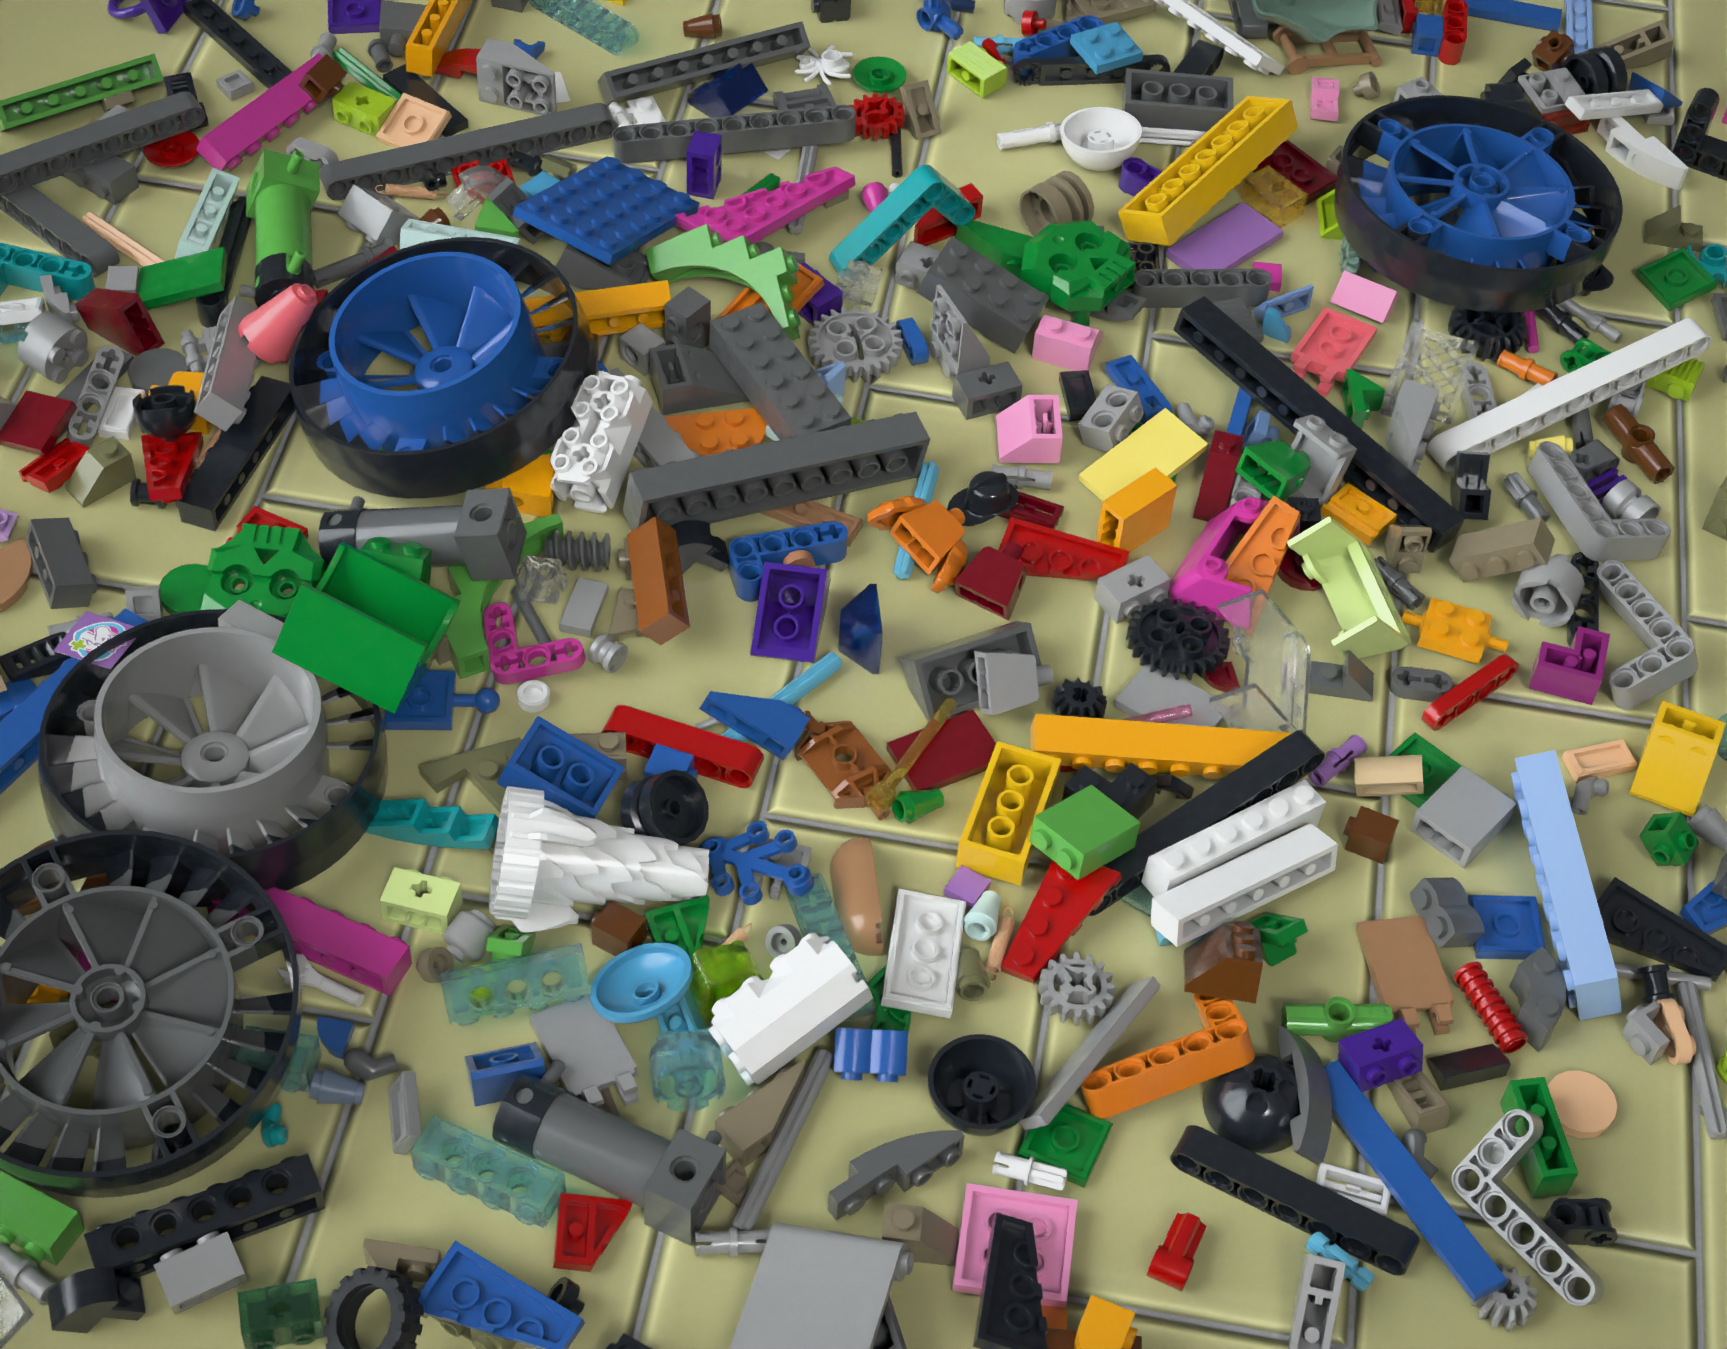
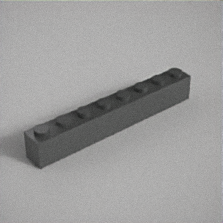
M803 21L607 71L602 74L597 82L606 106H609L612 102L623 103L794 58L797 55H803L811 46Z

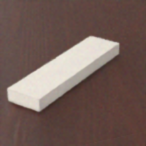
M1649 89L1570 96L1565 103L1579 120L1660 113L1664 106Z

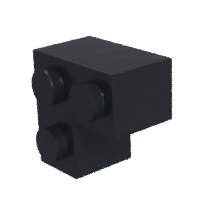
M1131 763L1111 783L1084 765L1064 785L1062 801L1093 785L1138 820L1153 805L1158 780Z

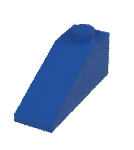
M713 691L709 692L699 708L781 760H784L793 749L810 719L797 706L787 704L781 700Z

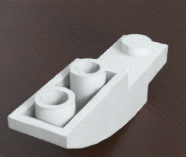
M1621 116L1600 119L1596 132L1607 141L1605 151L1635 173L1653 182L1675 190L1682 188L1689 168L1655 136L1645 139Z

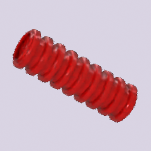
M1477 961L1463 965L1456 971L1453 978L1456 983L1460 984V990L1465 992L1466 999L1471 1001L1470 1005L1476 1010L1478 1018L1482 1019L1484 1027H1488L1489 1035L1494 1036V1043L1499 1045L1498 1048L1503 1054H1510L1521 1049L1529 1037L1526 1032L1522 1031L1521 1024L1516 1023V1016L1510 1014V1007L1505 1005L1504 998L1499 996L1500 992L1494 987L1493 981L1488 979V973L1482 970V964Z

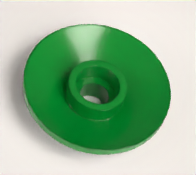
M880 56L869 57L856 64L853 70V78L857 85L867 91L889 93L898 90L904 85L906 70L894 59Z

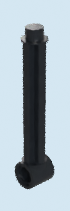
M240 196L231 203L228 219L218 247H224L227 253L224 290L196 297L199 320L201 325L206 328L217 326L220 313L228 305L229 293L252 218L246 217V196Z

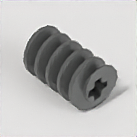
M555 530L552 538H548V535L545 538V568L551 569L554 561H556L558 570H563L568 561L572 571L577 569L579 562H581L583 571L586 572L589 571L592 563L596 572H601L604 564H606L607 570H609L611 553L609 533H605L602 542H599L596 532H593L590 540L586 541L583 531H580L577 540H574L571 531H567L565 538L561 539L559 530Z

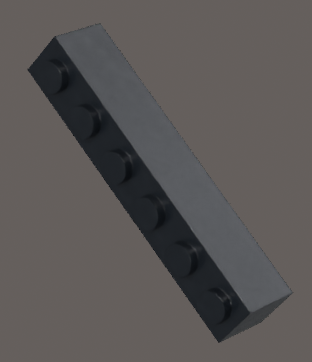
M261 376L255 386L249 389L251 395L244 405V408L247 409L245 416L239 424L233 423L226 432L221 430L218 441L213 448L208 449L205 460L199 469H195L192 473L183 498L176 501L181 522L216 532L296 410L290 383Z

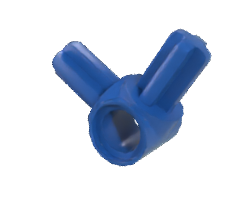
M924 0L923 7L917 10L918 23L926 31L931 29L936 32L943 31L954 40L960 39V36L964 33L963 28L951 19L950 7L944 0Z

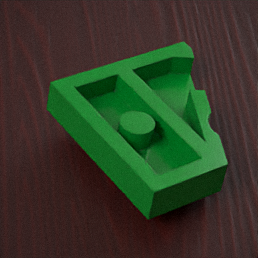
M706 895L644 912L646 926L652 942L670 943L679 946L689 955L693 968L699 967L710 907L709 896Z

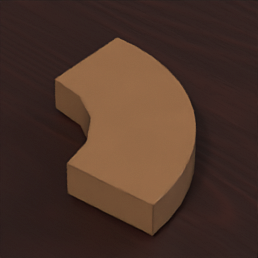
M22 538L0 549V612L5 611L21 598L28 588L27 583L33 572L32 558L27 544Z

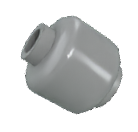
M472 909L471 912H459L443 934L445 942L449 945L447 950L454 959L461 963L465 959L470 961L481 960L487 952L488 936L494 932V922L476 909Z

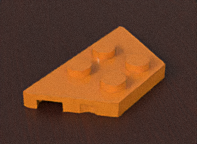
M756 408L664 416L672 430L679 432L686 446L690 450H694L698 456L722 453L729 449L736 450L750 447L757 443H763L767 437L765 433L768 424Z

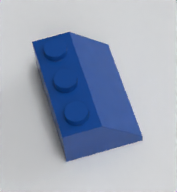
M537 716L505 766L497 784L505 789L507 786L542 790L544 791V800L568 809L574 815L595 819L625 767L540 716Z

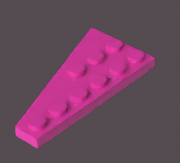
M834 166L805 175V181L790 183L785 181L779 183V189L767 192L766 188L742 194L726 199L723 206L710 208L706 205L698 208L699 213L687 217L684 212L675 215L676 225L691 231L707 224L714 232L720 233L724 243L744 235L753 244L855 186V175Z

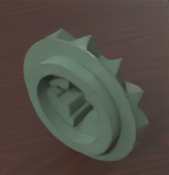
M1344 236L1339 254L1341 272L1343 274L1345 270L1356 275L1361 267L1362 258Z

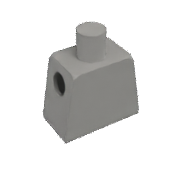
M974 651L980 713L996 715L1036 702L1039 699L1038 685L1051 684L1053 681L1051 666H1036V658L1032 654Z

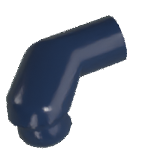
M944 0L952 10L974 13L975 0Z

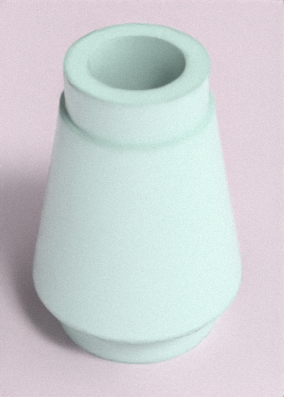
M994 891L983 892L982 896L964 917V929L970 938L977 941H985L996 933L1001 904L999 894Z

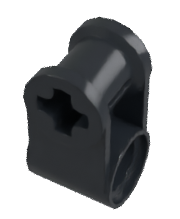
M1559 1198L1552 1203L1542 1219L1567 1245L1602 1247L1610 1245L1618 1239L1617 1231L1615 1228H1612L1609 1215L1612 1206L1610 1201L1605 1198Z

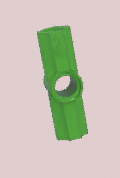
M1333 997L1327 1000L1325 1004L1283 1003L1281 1010V1026L1298 1036H1322L1329 1042L1335 1043L1347 1036L1375 1028L1393 1020L1392 1008L1388 1004H1352L1343 997Z

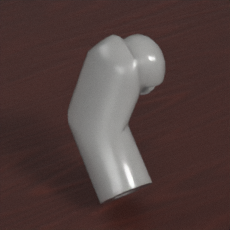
M1181 403L1176 407L1179 419L1196 434L1205 436L1211 433L1215 423L1210 416L1207 418V415H1203L1200 419L1194 417L1188 403Z

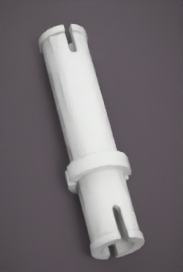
M1047 122L1039 127L997 133L999 150L1042 142L1056 143V140H1061V123L1053 124V122Z

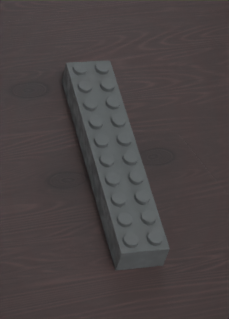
M915 411L906 414L899 413L892 417L878 420L871 419L849 426L843 425L821 432L814 431L807 435L786 437L774 442L757 443L741 449H729L722 453L707 456L701 455L689 460L673 461L651 468H640L629 473L623 513L631 531L654 516L669 526L686 520H700L710 524L918 478L930 437Z

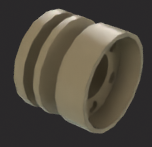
M1061 171L1023 192L1020 198V212L1028 231L1035 236L1051 223L1075 220L1091 221L1094 215V203L1089 189L1078 175L1071 171Z

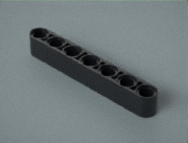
M1196 1125L1187 1126L1170 1156L1172 1164L1180 1171L1310 1235L1321 1232L1330 1239L1329 1244L1334 1245L1335 1243L1346 1253L1389 1274L1404 1275L1420 1243L1418 1235L1408 1227Z

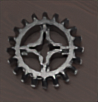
M1455 307L1448 322L1449 339L1454 341V347H1461V354L1469 353L1471 354V359L1480 357L1482 361L1490 359L1495 363L1504 350L1515 354L1523 346L1527 334L1526 318L1521 316V312L1494 313Z

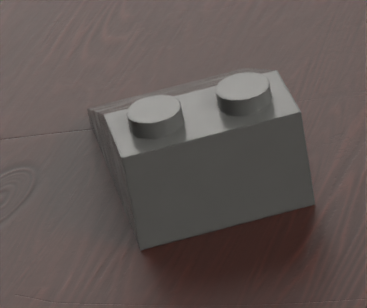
M567 244L556 265V268L559 269L569 284L578 288L596 290L647 283L651 274L647 256L637 250L608 265Z

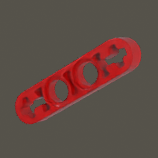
M1507 653L1500 655L1431 703L1424 711L1421 720L1434 731L1441 729L1508 682L1517 672L1519 664Z

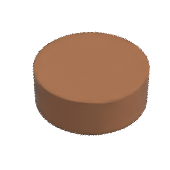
M796 550L789 553L782 563L816 567L812 554L806 550Z

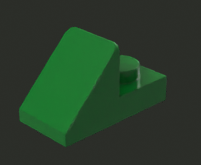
M1346 369L1341 389L1346 416L1362 429L1364 420L1369 419L1370 411H1379L1381 409L1385 390L1353 369Z
M1265 912L1248 921L1254 928L1259 929L1262 957L1269 966H1275L1297 953L1295 946L1297 937L1308 932L1305 921L1302 918Z

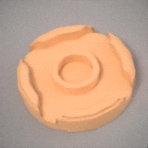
M1582 1070L1565 1071L1556 1075L1548 1084L1565 1134L1579 1139L1595 1138L1608 1130L1614 1122L1618 1108L1615 1094L1608 1084L1596 1075Z

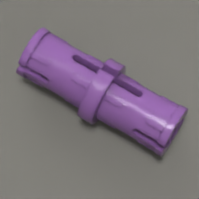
M1352 735L1339 748H1332L1326 753V758L1322 763L1309 773L1310 780L1316 786L1322 787L1338 773L1347 771L1350 768V763L1367 751V745L1363 738L1358 735Z

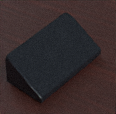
M1494 1044L1427 1059V1063L1440 1091L1504 1077L1511 1066L1509 1059Z

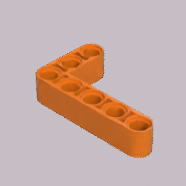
M1193 993L1201 1025L1204 1029L1092 1071L1080 1085L1089 1114L1101 1119L1109 1118L1251 1063L1254 1060L1255 1052L1248 1027L1232 999Z

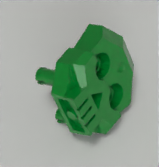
M1075 220L1051 223L1025 243L1020 279L1040 292L1049 295L1051 302L1066 311H1074L1072 323L1089 326L1091 311L1100 312L1134 283L1136 262L1130 259L1129 243L1110 231L1104 232L1093 221Z
M243 523L242 530L232 540L211 550L207 567L211 579L204 593L201 610L229 609L238 600H241L264 613L287 618L301 584L305 581L310 586L316 588L328 567L324 559L311 548L300 528L270 527L269 525L257 526V524ZM238 584H245L243 589L235 590ZM293 589L292 593L288 595L283 594L284 590Z

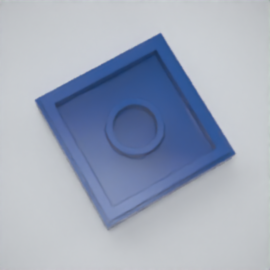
M1468 895V903L1479 914L1485 931L1473 944L1476 959L1525 960L1541 946L1546 949L1536 896Z

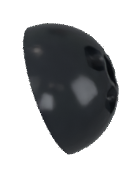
M973 1034L962 1036L949 1042L935 1055L928 1071L929 1095L938 1114L956 1130L973 1136L997 1135L1014 1127L1029 1111L1036 1093V1075L1027 1056L1011 1042L992 1035Z
M1255 1052L1254 1060L1251 1063L1209 1079L1203 1094V1108L1212 1129L1217 1135L1259 1154L1278 1152L1293 1145L1290 1120L1301 1115L1294 1068L1276 1056Z

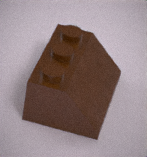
M1235 921L1233 924L1224 923L1186 948L1183 954L1184 992L1256 1003L1263 967L1259 929L1243 921Z

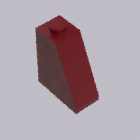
M95 288L75 303L89 330L135 357L144 351L160 348L165 344L138 293Z

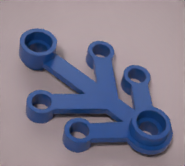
M755 821L747 827L746 833L727 840L722 837H711L703 841L698 848L709 849V869H712L714 876L711 880V885L715 893L719 896H726L734 890V882L725 868L726 864H730L737 868L742 885L739 893L746 905H755L763 897L758 883L755 882L753 872L784 881L789 893L794 896L808 894L814 887V879L807 867L795 864L788 868L763 860L779 853H790L795 850L798 842L793 831L788 829L782 830L776 834L775 841L743 853L736 850L753 843L762 844L768 840L770 833L764 822Z

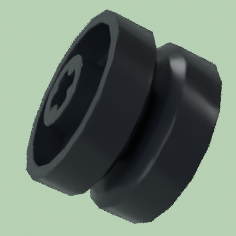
M1607 45L1595 47L1568 56L1563 62L1562 68L1568 69L1586 95L1622 92L1627 89L1628 75L1625 63L1613 47Z
M673 769L633 781L622 797L620 817L623 827L635 829L634 834L665 838L676 842L678 845H683L695 841L704 832L709 817V804L705 791L696 778L686 771Z

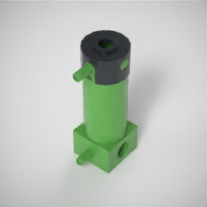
M263 149L246 188V217L255 219L256 268L254 290L255 303L258 308L294 283L306 284L315 290L314 271L312 269L311 210L320 193L319 163L304 160V154L300 151H294L292 156Z

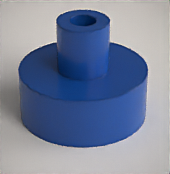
M254 0L233 1L232 15L234 17L246 20L250 15L256 17L259 14L260 7L254 5Z

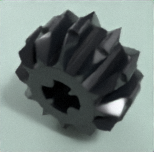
M1077 677L1074 683L1065 679L1062 686H1057L1051 703L1052 713L1055 715L1101 719L1104 718L1107 706L1102 686L1093 687L1092 680L1085 683L1081 682L1079 677Z

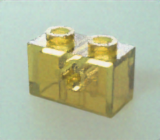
M1268 165L1245 178L1241 200L1276 226L1282 228L1303 215L1308 194Z

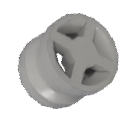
M603 633L592 643L588 652V660L594 664L603 665V669L608 673H614L625 662L628 647L621 642H613V638L610 635Z

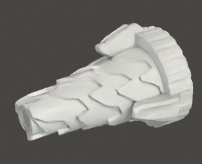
M507 786L501 806L495 840L489 912L496 919L511 920L521 933H532L561 928L568 924H577L579 915L570 907L574 905V902L605 905L607 901L612 900L614 902L644 905L646 900L684 902L699 896H706L709 875V849L679 846L676 842L669 839L634 834L635 829L611 826L598 819L574 815L568 809L544 800V791Z

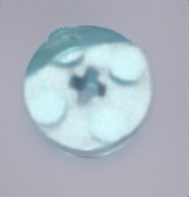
M708 1029L677 1033L665 1031L656 1037V1043L649 1053L653 1097L658 1103L660 1099L667 1103L668 1109L689 1112L709 1106L708 1100L716 1095L718 1100L724 1094L726 1082L721 1047Z

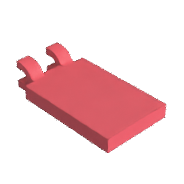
M1324 307L1292 352L1290 360L1294 363L1292 369L1303 380L1307 371L1320 376L1319 380L1321 382L1316 391L1320 395L1327 397L1334 381L1337 380L1343 383L1346 369H1353L1374 339L1377 327Z

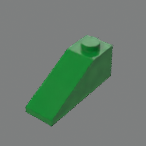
M971 220L966 225L957 226V240L1020 279L1024 246L1032 236Z

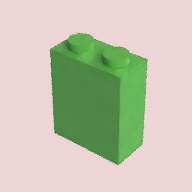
M1090 785L1037 814L1034 817L1029 842L1079 880L1133 849L1141 822L1093 785Z

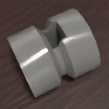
M1629 479L1616 484L1607 493L1602 502V507L1613 519H1657L1661 511V506L1649 496H1642V490Z

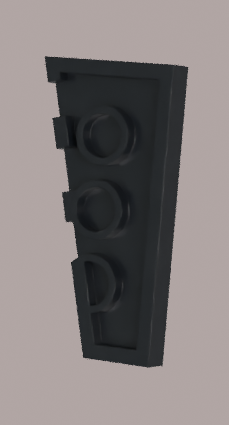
M1614 877L1597 900L1608 943L1694 975L1711 977V981L1714 982L1717 981L1726 968L1727 946L1618 878Z
M998 1212L992 1220L973 1347L979 1349H1050L1047 1348L1046 1342L1048 1328L1046 1317H1043L1041 1300L1043 1293L1041 1283H1038L1037 1278L1038 1258L1033 1223Z

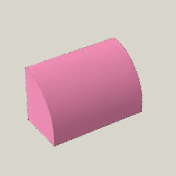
M1344 270L1330 302L1385 323L1399 299V294L1393 289Z

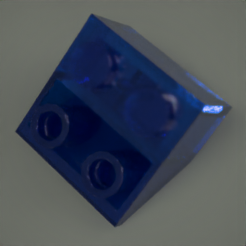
M752 62L743 67L738 63L727 71L724 70L720 74L713 76V80L709 83L705 82L695 88L694 92L696 94L687 101L691 106L709 117L731 116L769 90Z

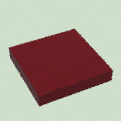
M26 390L0 430V445L47 456L78 407L70 400Z

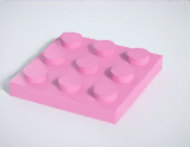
M967 1183L952 1291L981 1295L992 1220L998 1212L1033 1223L1038 1258L1036 1271L1038 1283H1041L1043 1293L1041 1305L1066 1308L1078 1200Z

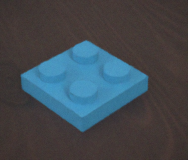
M1117 22L1072 34L1070 38V44L1095 74L1142 61L1143 51Z

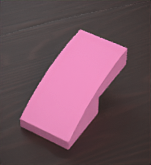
M1312 76L1310 119L1337 122L1339 114V79Z

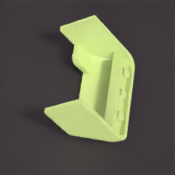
M1329 516L1287 541L1288 546L1302 556L1304 563L1301 566L1306 576L1310 580L1315 578L1323 586L1342 628V631L1338 632V637L1331 640L1335 648L1340 650L1344 657H1346L1347 650H1350L1360 659L1400 650L1411 643L1410 635L1376 562L1362 540Z

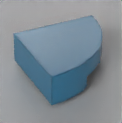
M1268 307L1262 325L1263 334L1288 343L1291 338L1290 326H1287L1280 317V312L1272 307Z

